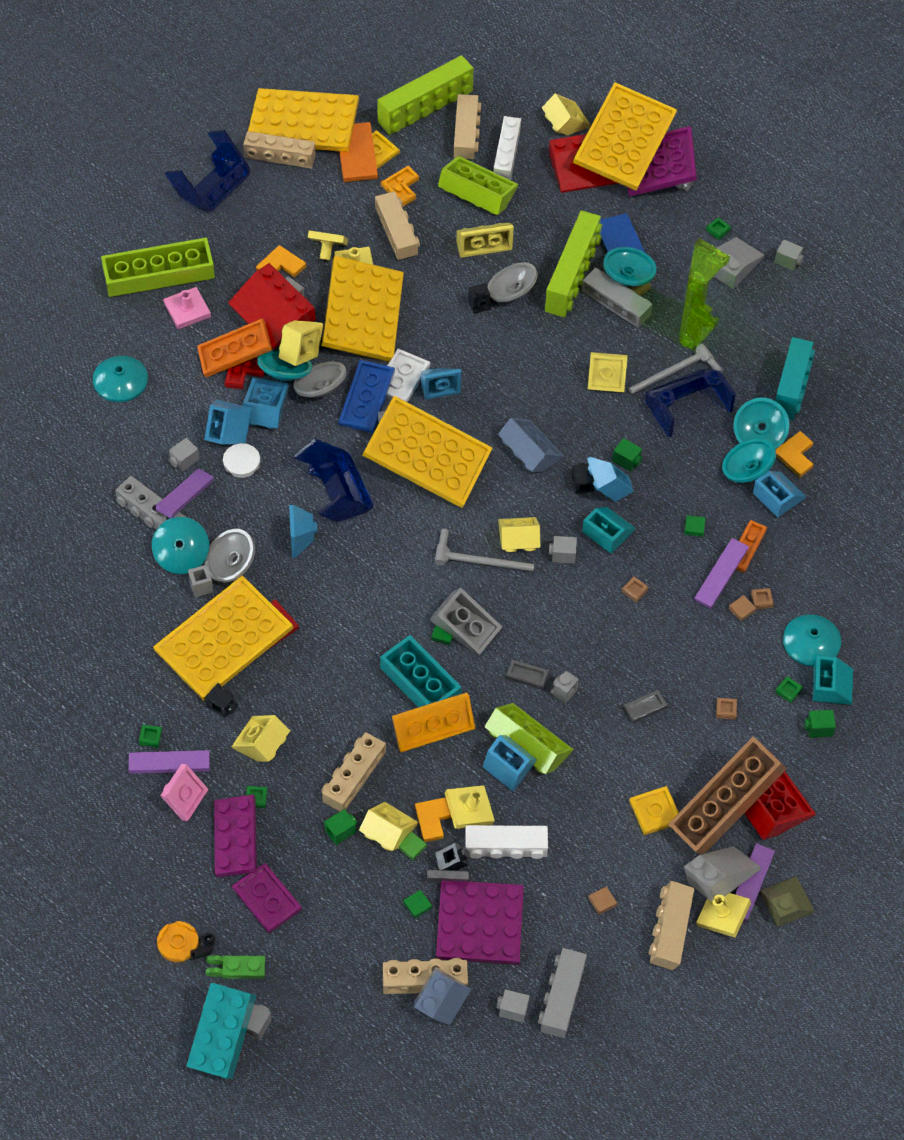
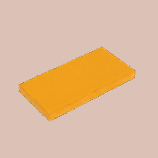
M468 693L392 716L400 752L475 729Z

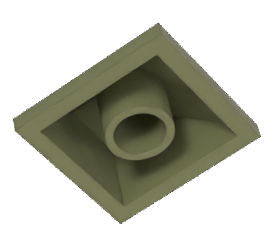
M797 876L759 891L777 927L815 912Z

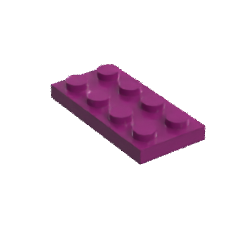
M252 794L214 800L215 875L218 878L257 872L255 796Z

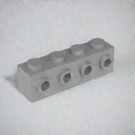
M130 476L115 490L118 504L122 507H127L135 517L143 519L148 527H153L157 530L163 522L171 519L156 510V505L163 499L134 477ZM178 512L174 517H186V516H184L182 513Z

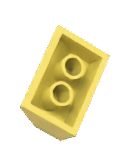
M508 222L457 230L456 242L460 258L512 250L513 225Z

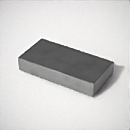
M511 660L506 679L543 690L549 670Z
M656 690L625 704L623 709L632 724L667 709L668 705L659 690Z
M427 871V882L441 883V881L468 882L469 879L468 871Z

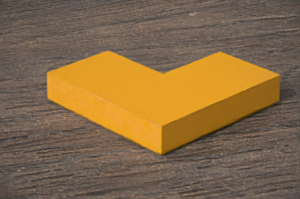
M408 165L383 180L381 186L388 193L395 191L397 197L401 198L404 207L416 199V194L408 186L418 181L419 175Z
M279 245L256 266V271L270 263L277 271L283 269L293 277H296L306 268V262Z
M799 431L776 449V457L800 478L813 468L814 464L803 455L804 452L813 446V442Z
M446 797L415 803L423 841L429 842L443 839L444 835L440 820L452 818Z

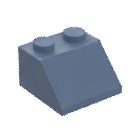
M435 966L414 1001V1008L433 1019L450 1025L472 988Z

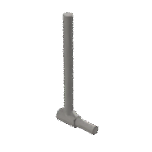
M700 344L696 347L695 355L628 388L632 395L699 360L708 363L717 375L722 374L723 369L714 360V356L704 344Z
M441 530L434 561L437 565H444L448 560L534 571V564L450 552L447 547L449 530Z

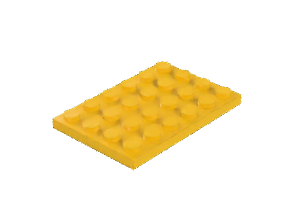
M614 82L573 163L637 191L677 113V109Z
M258 88L248 131L313 141L317 150L348 152L359 104V95Z
M334 256L321 346L390 362L394 357L404 272Z
M393 396L362 456L463 508L492 447L408 402Z
M242 575L153 646V648L194 692L205 701V696L217 683L221 684V687L224 686L293 629V625Z

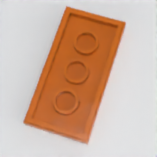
M370 122L356 123L353 127L349 151H339L343 182L378 179Z
M263 318L197 345L203 374L206 378L272 350Z

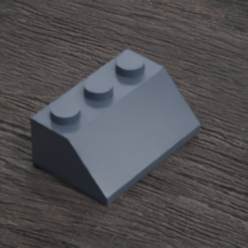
M510 418L498 433L502 438V443L510 447L514 451V456L525 463L526 469L531 472H543L565 457L529 419Z

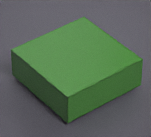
M411 832L401 842L398 849L411 860H414L427 847V844Z

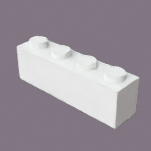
M504 116L494 173L511 180L520 136L521 118Z
M466 825L465 847L469 851L470 857L475 859L481 857H491L494 859L501 857H512L514 859L532 857L540 859L547 857L548 830L547 826Z

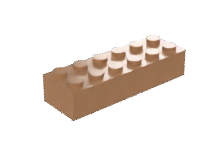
M753 736L668 825L699 855L705 854L787 768Z

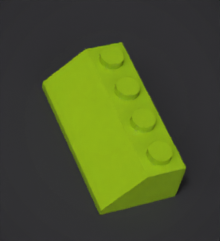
M457 156L442 168L438 187L473 203L477 207L486 209L492 214L499 215L506 209L518 184L461 156Z
M514 703L495 708L485 725V728L489 730L490 735L498 738L499 735H507L537 759L534 764L535 769L542 774L553 772L574 750Z

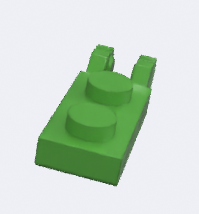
M212 955L206 958L208 964L223 965V969L207 968V976L223 977L226 979L265 978V956L222 957Z

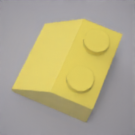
M556 93L542 107L546 119L553 124L552 128L558 134L570 135L591 126L575 101Z
M296 320L285 324L282 329L279 358L297 366L318 357L323 324Z
M536 517L498 519L502 550L515 552L517 549L534 551L536 548H540V525Z
M275 715L252 716L231 747L257 762H268L275 757L277 749L285 742L290 730Z
M383 802L368 810L359 831L364 833L366 838L380 843L384 849L394 851L399 848L401 842L414 830L418 822L390 804Z

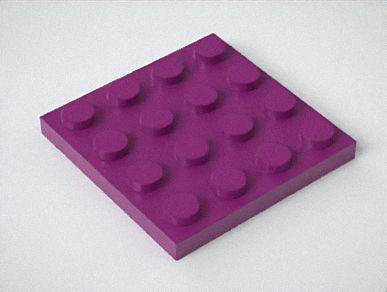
M691 126L666 132L637 191L627 187L629 196L697 180Z
M441 881L436 959L451 960L453 958L467 960V962L519 965L524 885Z

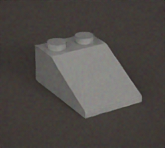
M735 237L717 247L707 257L705 272L734 289L765 255Z
M461 587L453 591L429 619L435 625L451 634L452 639L477 655L481 654L502 628Z
M733 846L699 855L685 865L684 869L688 883L712 902L716 895L726 896L760 871L761 867Z

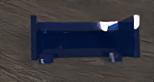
M226 130L210 131L208 133L217 147L211 154V161L215 168L195 187L182 170L165 173L181 198L205 212L214 210L250 174L249 165Z
M700 369L649 390L646 393L645 402L670 438L673 434L675 419L667 407L673 405L675 400L712 386L728 411L732 412L736 393L720 371Z
M314 438L294 455L296 460L307 463L308 472L312 476L321 478L331 500L329 504L318 512L320 516L340 522L367 513L373 508V503L357 467L346 450Z

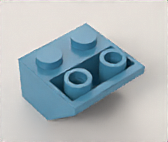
M216 399L210 404L204 440L219 444H246L252 408Z
M593 457L587 458L589 463L588 470L595 480L593 485L606 498L609 497L616 502L634 492L629 476L615 465Z
M768 471L755 480L753 494L777 517H780L806 498L782 472Z
M499 735L487 752L483 768L514 792L537 759L509 736Z

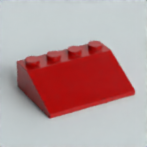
M587 134L549 141V157L561 193L618 184V182L573 163Z
M270 263L256 271L228 302L247 324L263 318L273 350L281 344L282 329L285 324L295 320L314 322L316 320L315 307Z
M785 771L744 813L763 840L776 837L816 815Z

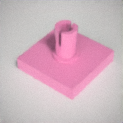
M197 287L163 299L164 305L177 329L211 317V313Z
M181 764L170 782L165 785L160 796L182 821H188L209 789L187 764Z

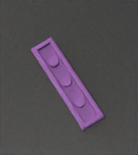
M198 468L156 505V510L169 518H173L213 482L214 477Z
M732 538L698 591L694 601L712 609L747 553L749 546Z
M209 750L129 753V774L173 773L178 770L181 764H187L193 772L210 771Z
M757 843L750 859L758 864L761 870L739 885L735 894L749 898L751 901V905L743 920L744 922L748 921L775 853V850Z

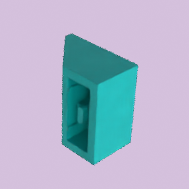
M608 507L595 508L583 520L582 532L612 554L636 528Z
M817 655L813 667L812 701L852 705L853 668L837 657Z

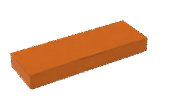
M752 520L749 521L739 542L749 546V549L738 565L737 571L745 574L767 531L766 526Z

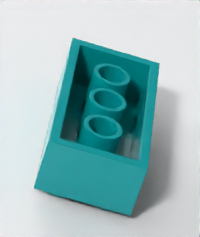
M795 337L791 339L775 400L785 409L789 420L793 421L795 414L800 413L815 350L812 349L813 342Z
M411 635L380 656V669L418 708L462 693V687Z
M210 983L186 1067L226 1079H233L257 995L220 984Z

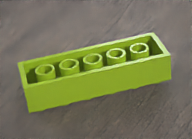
M461 55L377 99L378 123L391 135L413 124L415 121L427 117L432 112L440 110L449 103L455 102L458 94L468 95L473 91L474 68Z
M580 211L547 287L545 312L564 318L568 311L571 312L574 304L572 300L578 296L579 284L582 285V280L585 278L584 272H588L591 262L589 260L595 256V246H599L602 235H599L603 224L600 223L601 216Z
M207 237L101 256L109 297L215 278L214 265Z

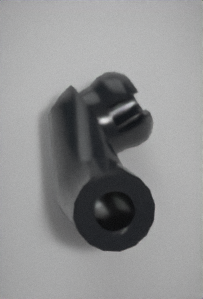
M206 933L201 940L199 948L190 951L193 960L212 953L215 944L214 934Z

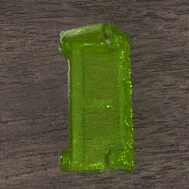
M701 238L695 242L679 342L693 351L719 323V318L717 316L714 318L711 314L713 308L706 304L709 281L730 260L729 255Z

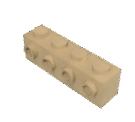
M458 94L454 158L461 156L465 159H474L475 152H478L479 142H475L476 139H479L480 129H476V126H480V116H477V113H481V103H478V95Z
M247 131L243 144L244 158L312 168L316 156L315 142Z
M394 191L375 196V209L397 260L418 255L420 242L418 237L414 236V228L408 222L406 210L403 211L401 198H398Z
M367 732L364 733L362 738L358 737L352 752H348L345 755L342 766L335 769L330 783H326L321 791L323 803L339 812L343 809L346 810L386 753V743Z
M670 881L666 886L662 887L660 892L662 901L656 912L658 922L654 926L652 933L655 936L654 943L651 944L649 949L651 964L674 970L680 965L693 898V887Z
M453 958L449 961H441L440 959L420 961L412 959L408 962H399L398 960L383 962V993H420L435 966L468 986L467 960Z

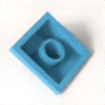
M437 368L420 371V383L425 400L461 393V369Z
M289 505L292 558H296L314 541V533H318L317 521L313 522V514L294 505Z

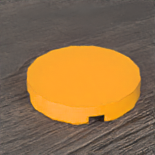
M182 921L165 925L157 937L158 950L166 960L175 963L190 959V951L199 946V939L195 928L189 923Z

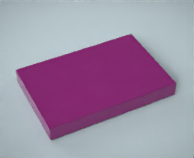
M266 863L259 866L257 872L249 873L232 885V889L268 933L302 911L301 905Z

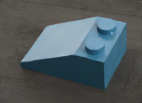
M252 378L243 402V406L252 408L249 425H260L270 429L278 428L289 383Z

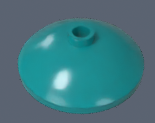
M619 247L610 250L604 257L603 267L606 273L620 284L641 286L649 283L655 277L656 264L654 260L641 250L631 247Z
M271 350L258 356L257 363L266 374L280 381L301 379L312 371L310 360L294 366L279 358L280 350Z
M129 356L108 358L97 366L93 374V385L96 392L102 398L112 402L133 400L143 393L148 384V373L145 366L139 360Z
M755 398L744 403L737 411L733 424L734 433L739 443L750 439H765L771 442L776 450L784 443L788 436L789 418L785 409L776 401L769 398ZM760 424H765L764 430L758 428Z
M765 439L744 441L728 452L723 460V472L733 482L746 483L757 480L773 466L776 459V450L772 443Z
M174 517L163 522L155 531L152 539V552L157 563L166 571L174 574H187L189 569L200 567L205 562L209 553V538L204 528L195 520L187 517ZM178 541L183 542L181 548L176 547Z
M813 614L801 615L794 618L786 626L783 634V645L793 660L802 665L814 667L817 655L836 657L841 648V635L837 627L828 619Z

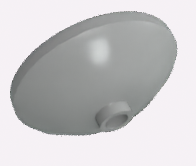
M522 262L512 264L500 270L488 284L490 298L498 302H510L527 294L535 285L538 277V272L534 265Z
M335 361L314 365L309 375L295 380L294 389L298 395L308 398L328 395L342 384L347 374L346 368L342 363Z
M230 529L217 536L210 544L209 553L205 560V565L208 567L211 578L217 582L226 583L242 576L254 559L255 543L253 538L242 529Z

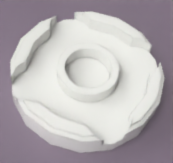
M236 444L228 448L224 453L223 465L225 470L231 473L232 476L245 478L254 474L260 467V455L249 444Z

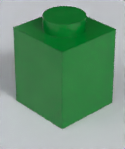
M623 438L613 450L612 461L631 472L635 466L638 467L642 462V448Z
M833 710L809 711L808 718L804 721L805 730L809 732V738L833 737L836 729Z
M343 809L324 821V829L335 845H338L356 833L357 821L351 813L348 814Z

